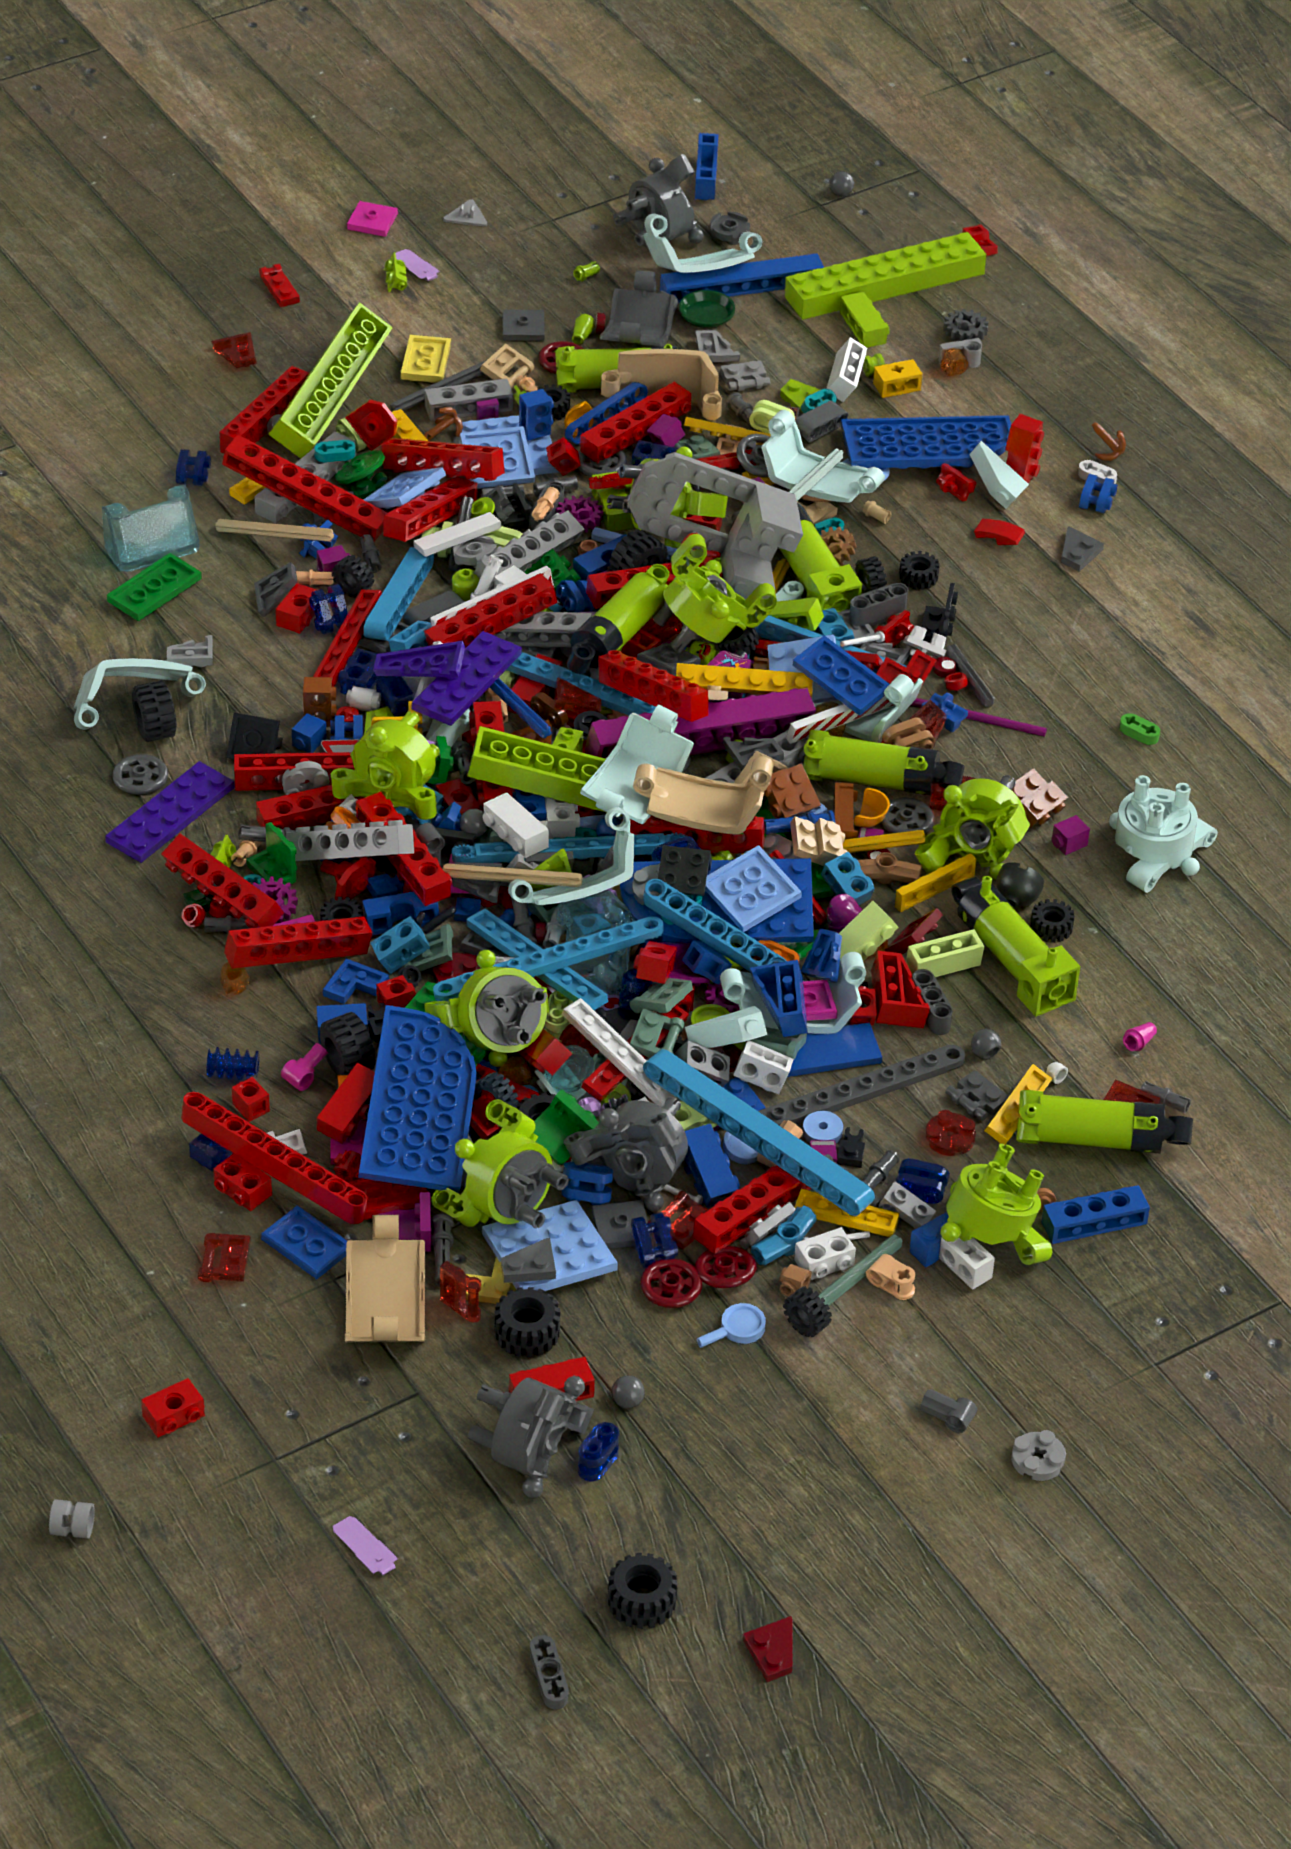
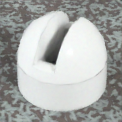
M1053 1062L1048 1065L1046 1074L1053 1078L1052 1082L1059 1084L1066 1078L1068 1068L1061 1063Z

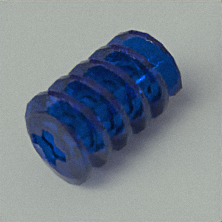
M216 1047L214 1054L211 1053L209 1048L206 1063L207 1076L212 1078L216 1071L217 1077L220 1079L223 1078L225 1072L228 1079H232L235 1073L238 1080H242L245 1074L247 1079L254 1076L257 1078L260 1062L259 1051L256 1050L254 1056L251 1057L247 1049L244 1055L241 1056L239 1049H236L234 1055H231L229 1048H226L224 1054H221L219 1047Z

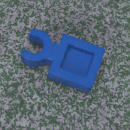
M388 874L368 878L366 888L373 898L396 895L398 892L403 893L404 883L402 882L404 880H399L397 874L394 878H390Z

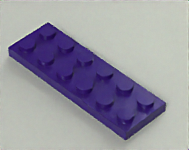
M482 631L465 648L459 678L437 677L412 702L411 710L452 726L473 702L521 655L522 647Z
M199 761L105 836L106 843L142 863L235 788L234 780Z

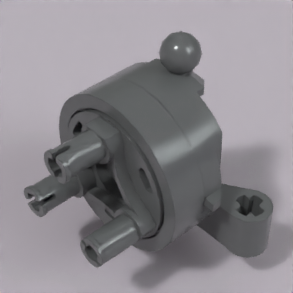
M682 154L670 161L669 165L664 169L662 159L658 157L651 159L649 169L653 174L635 181L631 185L628 201L626 202L627 209L613 215V218L616 219L614 220L615 224L621 226L631 220L634 221L640 231L634 238L637 245L641 246L646 243L643 234L647 233L644 224L646 217L650 214H658L664 216L668 223L667 229L659 234L658 237H665L669 242L688 233V239L691 243H700L703 240L704 234L701 229L696 227L698 221H694V210L679 185L695 173L685 154ZM657 218L653 221L654 229L659 225Z
M674 1097L667 1098L662 1107L651 1102L634 1100L621 1104L615 1110L606 1108L599 1115V1121L603 1127L575 1132L569 1135L563 1142L575 1165H582L600 1157L605 1166L613 1169V1178L616 1183L625 1189L634 1191L636 1196H644L645 1207L653 1212H657L663 1207L664 1199L658 1192L668 1184L685 1159L688 1150L686 1133L679 1121L674 1117L681 1108V1103L677 1101L674 1105L673 1102L676 1100Z
M578 1376L567 1378L564 1382L565 1392L532 1378L522 1380L512 1393L508 1391L502 1392L499 1389L483 1384L477 1393V1400L497 1407V1410L500 1412L495 1432L473 1425L469 1431L468 1439L490 1448L494 1462L529 1476L523 1483V1492L529 1498H537L543 1492V1478H548L545 1475L549 1467L548 1463L551 1456L558 1452L557 1445L562 1433L567 1428L585 1434L595 1409L576 1402L577 1397L585 1389L584 1381Z

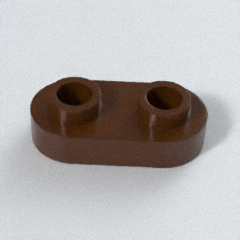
M539 692L531 698L532 710L543 719L548 720L553 727L559 729L568 723L569 719L565 709L546 693Z

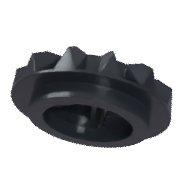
M585 711L575 718L574 729L583 731V739L587 740L588 729L592 722L608 719L599 712Z

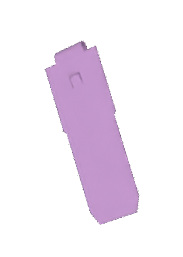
M404 249L396 252V259L404 261L408 270L420 279L430 281L438 277L436 273L440 271L412 251Z
M349 1516L333 1525L334 1533L373 1574L379 1571L381 1575H384L395 1568L393 1562L398 1558L356 1518Z

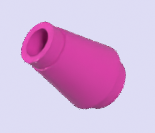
M1147 1022L1146 1024L1128 1029L1123 1036L1125 1047L1130 1051H1141L1153 1036L1156 1035L1157 1028L1153 1023Z

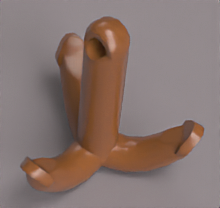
M440 408L439 413L445 415L438 417L435 420L437 425L424 434L425 438L429 441L454 423L456 425V437H460L463 429L462 420L457 416L456 410L453 408Z
M1096 422L1092 424L1094 431L1113 451L1110 454L1095 453L1096 457L1100 460L1111 461L1125 452L1126 441L1122 431H1117L1118 438L1114 440L1101 425Z

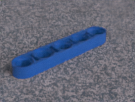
M638 382L631 383L570 423L565 430V438L572 443L579 444L581 434L646 398L648 394L647 387ZM640 388L639 395L635 397V391ZM624 398L623 406L619 407L621 399ZM609 408V414L604 418V412ZM593 418V425L589 428V421ZM578 428V434L573 438V432Z

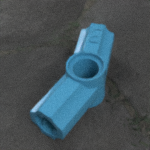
M807 1206L797 1207L789 1219L778 1226L776 1233L751 1246V1253L755 1261L761 1266L762 1264L766 1265L782 1255H794L796 1243L802 1241L803 1237H805L816 1222L817 1215Z

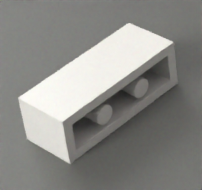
M851 337L836 353L827 389L833 391L837 399L842 402L857 387L867 347Z
M508 793L484 803V823L491 827L501 839L508 842L515 851L522 854L524 858L549 848V829Z

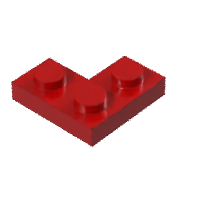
M917 649L907 667L886 657L876 674L889 684L899 674L908 676L913 681V684L919 678L923 680L924 684L937 660Z

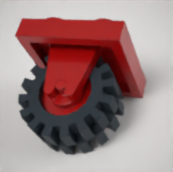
M495 1072L486 1075L475 1084L470 1126L483 1140L501 1130L499 1126L486 1117L487 1105L496 1099L502 1100L517 1108L516 1105L518 1104V1100L515 1099L518 1095L512 1091L515 1087L508 1084L510 1080L508 1078L503 1080L504 1075H498Z

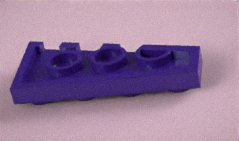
M463 641L377 654L373 670L376 676L459 678L465 645Z

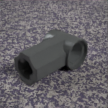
M424 823L415 831L417 838L421 843L426 844L429 853L433 858L436 857L441 864V849L444 847L445 841L431 823Z
M932 1389L927 1390L920 1405L921 1411L944 1420L946 1426L956 1433L965 1432L978 1411L976 1405L967 1398L962 1397L954 1400Z

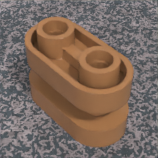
M918 717L893 725L885 730L882 735V740L885 744L932 749L935 743L934 736L930 731L926 730V725Z

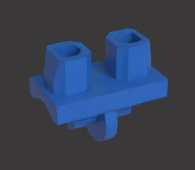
M327 520L319 528L331 529L333 523ZM305 523L302 525L306 527H317L315 524L310 525ZM333 532L334 538L331 542L305 540L304 548L299 554L303 557L310 554L317 559V550L326 549L320 543L322 542L330 548L336 543L338 536Z
M935 693L929 701L922 703L921 709L927 712V719L932 722L942 720L945 722V729L950 732H954L959 728L961 721L968 716L967 710L953 703V695L950 693H945L943 696Z

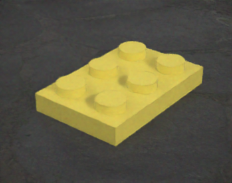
M410 335L402 365L401 380L437 383L443 380L451 347V338Z

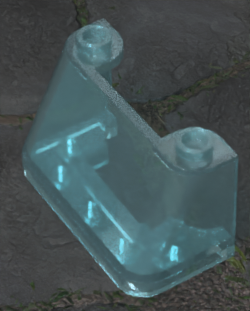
M185 484L174 486L168 490L167 498L169 501L130 512L124 505L119 503L102 507L105 549L119 570L125 572L151 566L169 553L179 558L199 550L198 531L190 494Z
M610 890L580 899L559 903V910L556 915L558 923L567 930L566 942L632 922V915L628 907ZM630 947L568 967L607 995L621 994L626 989Z

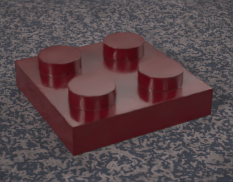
M936 908L912 921L884 951L901 953L903 955L908 951V946L922 943L926 939L924 935L931 933L938 927L937 921L943 914Z

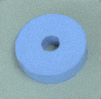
M816 1111L804 1119L803 1136L809 1143L814 1140H835V1143H838L842 1138L843 1123L836 1114L828 1111Z

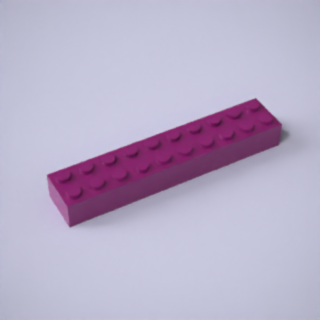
M794 688L789 691L770 692L759 696L751 695L746 698L727 699L726 701L716 703L708 702L707 717L693 722L677 717L676 721L678 723L674 733L694 743L689 755L725 750L723 746L724 737H730V741L741 739L743 742L744 738L773 739L787 731L792 722L814 715L816 708L807 688ZM644 712L639 715L650 720L653 713ZM621 716L616 719H601L592 722L584 747L585 753L607 759L616 747L629 717Z

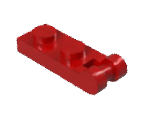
M279 263L272 265L270 268H259L262 281L280 307L300 303L299 294L282 271Z

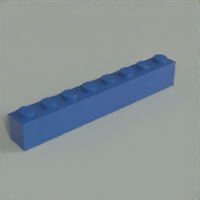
M817 253L741 263L709 271L666 273L660 276V291L675 295L679 304L684 296L699 290L717 291L728 297L784 290L786 277L824 268Z

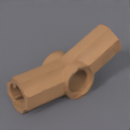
M887 852L878 854L876 859L858 860L863 873L870 877V879H875L882 884H889L894 880L912 883L918 880L922 873V865L898 861L893 854Z

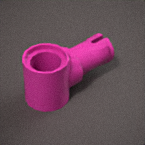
M316 1042L303 1059L299 1058L298 1061H288L282 1068L281 1077L299 1091L306 1090L314 1080V1067L328 1052Z

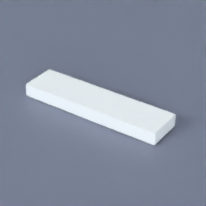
M489 512L414 540V548L426 557L501 528V521Z

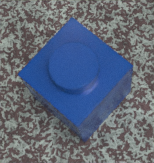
M308 713L291 729L292 746L307 753H313L321 745V741L327 739L326 721Z

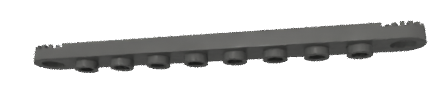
M947 1045L759 1110L758 1112L779 1126L783 1120H789L798 1125L803 1123L809 1114L816 1111L835 1112L947 1073L948 1070L956 1069V1067L960 1068L965 1060V1052L957 1045ZM953 1053V1055L956 1054L955 1056H958V1058L950 1059L947 1056Z

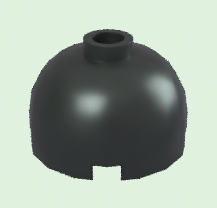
M1008 862L1002 865L996 878V888L1009 901L1012 907H1025L1033 904L1038 899L1044 887V879L1030 867H1027V870L1019 868L1020 863Z

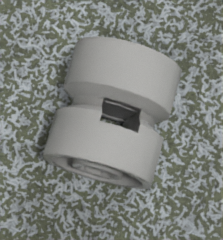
M55 1499L50 1512V1535L67 1536L68 1533H71L73 1537L89 1539L94 1523V1504L77 1502L73 1506L71 1501ZM68 1515H71V1522H68Z

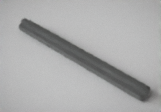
M487 360L391 403L392 411L399 409L405 411L425 402V389L462 385L484 375L485 373L480 369Z

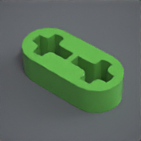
M1131 713L1124 714L1121 717L1119 728L1123 734L1146 745H1153L1159 741L1160 728L1156 724Z

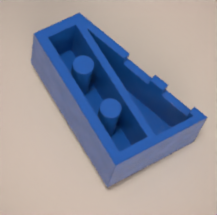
M798 960L751 967L750 972L754 987L783 1037L808 1033L803 978Z
M710 1123L685 1131L688 1150L684 1159L687 1164L684 1170L687 1175L692 1174L696 1181L694 1187L697 1193L703 1196V1203L706 1208L713 1207L717 1202L725 1200L734 1191L740 1189L738 1178L736 1175H732L729 1168V1157L726 1153H723L720 1147V1136L717 1131L713 1130Z

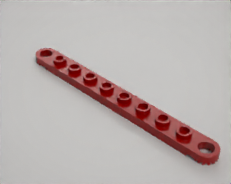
M752 449L745 450V453L751 454ZM736 452L696 459L718 468L737 469L741 465ZM751 460L750 463H751L752 465H754V466L757 465L756 463H754V462ZM619 472L606 474L602 477L594 476L589 478V488L605 489L613 487V489H624L626 485L632 484L633 479L620 478Z

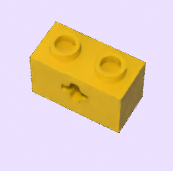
M913 359L874 367L873 384L881 397L886 398L921 391L923 374Z

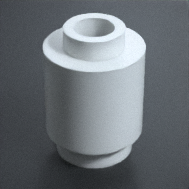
M353 686L352 690L347 692L346 703L350 707L367 712L379 709L381 693L376 692L374 689Z

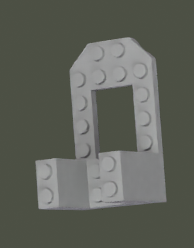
M676 452L665 455L666 458L658 461L652 460L644 464L627 499L639 529L682 543V540L690 533L697 532L705 539L707 550H715L721 553L720 560L723 579L744 599H747L756 587L763 583L771 584L775 589L771 560L777 548L779 547L794 553L803 536L795 494ZM686 482L744 502L729 534L671 515ZM766 595L763 596L762 599H768L771 596Z

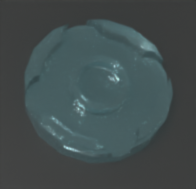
M575 1045L566 1046L573 1054L553 1076L546 1071L547 1080L557 1091L561 1089L566 1093L578 1091L581 1089L583 1081L594 1072V1060L588 1051L581 1046Z

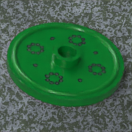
M380 450L360 454L351 459L350 462H346L343 468L335 474V478L340 484L351 483L366 477L370 479L374 475L373 472L384 462L385 456Z

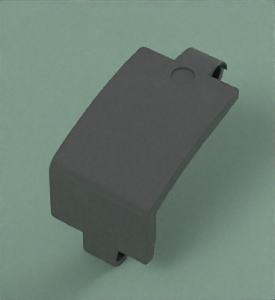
M636 270L634 280L635 291L614 289L610 321L600 335V339L664 346L672 330L675 295L655 293L657 284L655 283V272Z

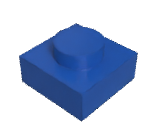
M457 897V911L454 913V921L467 922V918L481 910V899Z

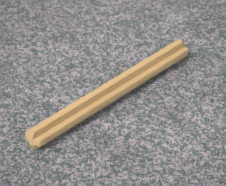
M218 519L215 524L218 532L327 542H331L334 538L333 530L329 528Z
M445 864L443 866L444 872H448L451 878L502 882L522 879L529 884L580 887L583 879L580 873Z

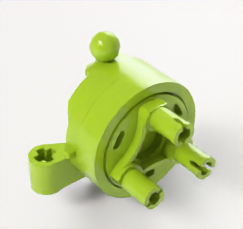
M408 711L401 721L387 719L374 723L354 745V749L350 753L355 770L337 768L331 772L333 796L338 799H346L351 794L353 797H367L381 791L386 799L391 800L394 808L399 806L409 808L418 818L423 820L434 818L437 814L435 792L424 786L434 774L435 758L440 753V750L436 745L429 744L425 737L413 728L419 722L418 714L415 712L411 714V711Z
M999 1144L993 1161H990L988 1165L972 1164L966 1166L961 1171L958 1180L952 1184L950 1197L946 1203L949 1217L947 1223L941 1227L940 1234L947 1242H954L958 1238L962 1241L972 1240L973 1237L991 1245L1013 1241L1018 1256L1025 1265L1048 1261L1052 1256L1051 1244L1032 1228L1041 1207L1037 1191L1044 1175L1032 1169L1024 1181L1017 1175L1009 1172L1007 1165L1015 1151L1010 1145Z

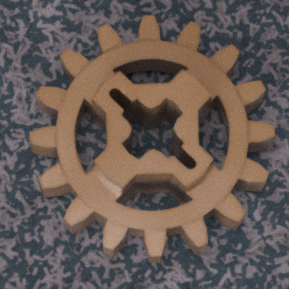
M839 526L836 530L830 527L828 532L821 530L822 535L820 536L838 564L843 566L844 560L850 561L849 555H855L854 549L857 548L853 534L849 533L848 529L842 531Z

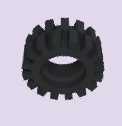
M553 384L552 387L544 385V388L542 386L538 387V390L544 389L546 394L551 396L554 407L551 412L553 421L555 418L561 420V416L565 418L570 409V393L567 392V389L564 388L562 390V386L556 388Z
M912 551L910 555L907 553L900 561L899 579L902 584L906 583L907 587L912 585L913 589L917 590V587H920V590H924L926 586L929 589L931 585L934 586L938 582L939 560L935 559L933 554L929 556L928 552L922 554V551H918V554H915V551Z
M347 555L332 569V577H335L333 579L334 583H338L337 588L343 589V594L348 593L349 597L357 598L361 590H369L373 586L374 579L372 578L374 574L370 573V567L367 568L365 566L367 563L365 561L362 563L361 558H356L355 555Z
M876 556L861 559L855 563L856 575L862 583V594L887 585L885 580L886 573L884 574L885 569L881 566L882 562Z
M736 625L723 641L717 643L721 651L734 654L737 650H743L749 655L750 650L754 651L756 649L755 645L759 644L758 640L760 639L755 628L746 626V629L743 630Z
M341 896L336 901L334 898H331L330 903L326 901L320 909V921L335 920L337 917H363L362 905L360 903L357 904L355 899L350 901V897L342 900Z
M1045 899V903L1040 901L1032 909L1030 927L1040 938L1044 937L1043 941L1045 942L1048 939H1051V943H1056V939L1061 942L1064 938L1068 939L1069 935L1073 932L1074 910H1071L1070 905L1065 906L1064 901H1061L1059 904L1057 903L1058 899H1053V902ZM1047 919H1054L1059 922H1049Z
M803 1286L784 1300L783 1308L786 1309L784 1314L789 1316L787 1320L789 1323L792 1322L794 1324L792 1327L795 1330L798 1328L801 1335L805 1333V1337L811 1336L812 1338L831 1323L832 1319L830 1317L832 1314L827 1311L830 1308L823 1303L825 1302L823 1297L821 1299L818 1297L819 1293L817 1291L813 1293L812 1288L809 1287L807 1289L806 1286Z

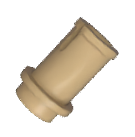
M867 501L862 510L865 516H871L884 524L889 521L892 514L891 511L876 505L875 501Z

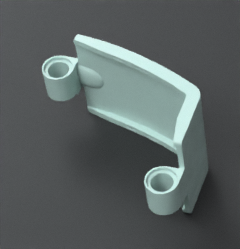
M650 214L646 217L644 223L647 233L643 234V237L656 265L677 272L709 271L736 265L754 258L753 253L762 246L760 235L744 232L739 238L740 251L733 248L698 257L678 259L665 237H658L659 234L667 229L668 223L666 218L662 215ZM657 218L659 225L654 229L653 221ZM752 236L753 243L751 246H748L747 241Z
M780 410L768 423L771 437L762 445V451L770 480L791 490L825 457L804 449L795 417L787 410ZM839 462L805 495L824 500L850 503L859 493H872L884 481L885 475L877 467L865 468Z
M135 658L102 661L84 675L74 705V709H77L74 716L75 725L82 730H87L93 727L99 720L97 710L89 706L87 702L93 700L103 677L127 676L177 681L182 677L181 691L187 697H194L200 694L206 686L205 679L201 675L192 672L193 667L175 662ZM190 680L197 683V691L190 689L188 685ZM82 713H88L91 716L90 724L83 722Z
M899 674L884 690L886 698L895 706L843 724L837 728L863 740L877 742L885 730L891 727L915 701L923 680L919 678L913 684V681L908 676ZM839 700L814 704L816 708L815 714L843 703Z
M661 705L655 708L650 720L635 713L630 714L616 747L582 787L580 794L596 801V807L605 812H608L611 808H620L628 813L630 819L644 824L651 816L646 812L649 798L637 793L633 788L637 767L641 764H650L656 770L658 767L682 773L694 745L692 741L674 733L678 723L676 721L678 714ZM616 813L614 816L619 817L621 813Z
M611 808L605 815L606 824L616 830L613 845V865L583 878L580 887L554 886L533 892L528 882L516 879L509 885V895L521 903H535L537 905L555 904L584 898L629 880L633 875L634 834L630 833L628 813L620 808ZM616 813H621L623 821L620 825L615 826L612 823V818ZM519 885L526 886V893L522 897L515 895V889Z
M849 952L842 956L837 983L828 981L837 1009V1019L807 1021L808 1033L831 1034L839 1032L861 1006L862 1001L858 987L865 980L866 969L859 953ZM734 968L723 971L720 975V981L725 998L739 1004L740 1010L753 1006L757 1007L762 1012L765 1027L778 1029L754 987L751 973L742 972Z

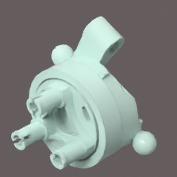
M1141 775L1135 779L1134 792L1127 795L1120 803L1118 812L1110 816L1109 824L1116 830V844L1129 854L1140 859L1129 869L1126 880L1145 893H1148L1154 888L1162 874L1170 868L1176 869L1181 867L1182 872L1188 876L1197 874L1200 866L1195 858L1190 857L1192 851L1197 847H1209L1212 845L1218 831L1198 818L1194 805L1189 801L1191 789L1187 783L1177 784L1176 792L1163 788H1149L1150 778Z

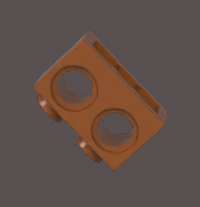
M304 677V716L308 713L326 721V727H331L330 720L335 718L337 712V704H332V701H336V687H332V677Z

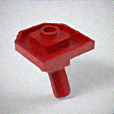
M368 400L345 417L370 451L391 439L397 431V419L383 402Z
M362 857L354 864L345 860L340 864L327 859L323 860L320 867L321 870L335 876L337 883L335 901L341 896L342 900H345L346 897H350L351 900L367 889L368 878L374 877L376 862L369 857Z

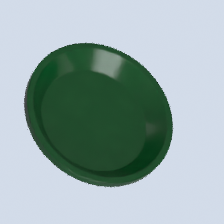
M699 290L689 293L682 298L679 304V311L681 316L694 326L716 328L733 318L735 304L730 297L721 292Z

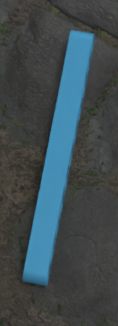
M659 1050L643 1064L644 1073L649 1079L852 1216L859 1215L875 1200V1194L867 1184L668 1050Z

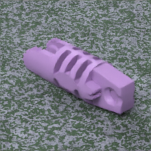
M589 1096L579 1100L578 1104L585 1110L592 1112L596 1118L600 1115L601 1103L595 1097Z

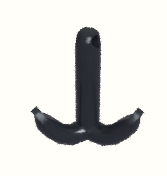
M454 906L447 908L422 927L425 912H420L415 922L425 935L451 918L457 910Z

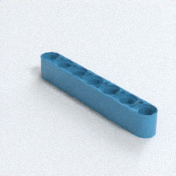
M411 547L365 621V638L385 641L390 639L434 563V554L424 557L416 548Z
M651 879L646 883L643 901L647 907L749 972L751 967L787 961L664 881ZM656 891L660 895L653 896L649 892ZM671 904H676V905H678L680 908H679V909H674V908H672L670 905H671ZM697 917L700 921L694 922L690 918ZM711 930H717V931H719L721 934L715 935V934H712L710 931H711ZM731 943H738L741 947L735 948ZM751 956H758L761 960L755 961Z

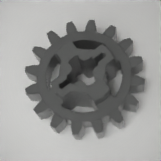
M965 309L960 312L955 310L954 314L948 313V317H945L943 330L946 331V336H951V340L958 339V341L975 338L983 340L984 336H987L989 322L986 321V316L981 317L980 312L974 313L972 309L969 312H966Z

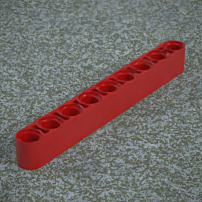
M198 1092L185 1094L181 1119L185 1124L350 1224L363 1222L368 1199L363 1191Z

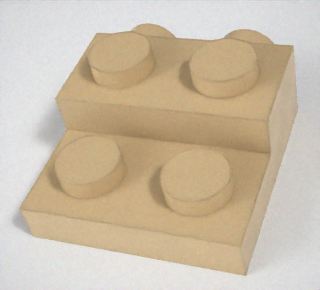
M796 816L790 822L795 856L811 858V862L824 866L825 863L847 852L843 848L845 833L841 832L840 825L835 822L819 818L814 824L809 820Z

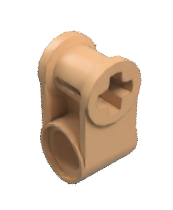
M888 1254L881 1255L866 1271V1277L872 1285L883 1289L897 1299L907 1300L915 1294V1287L913 1285L915 1271Z

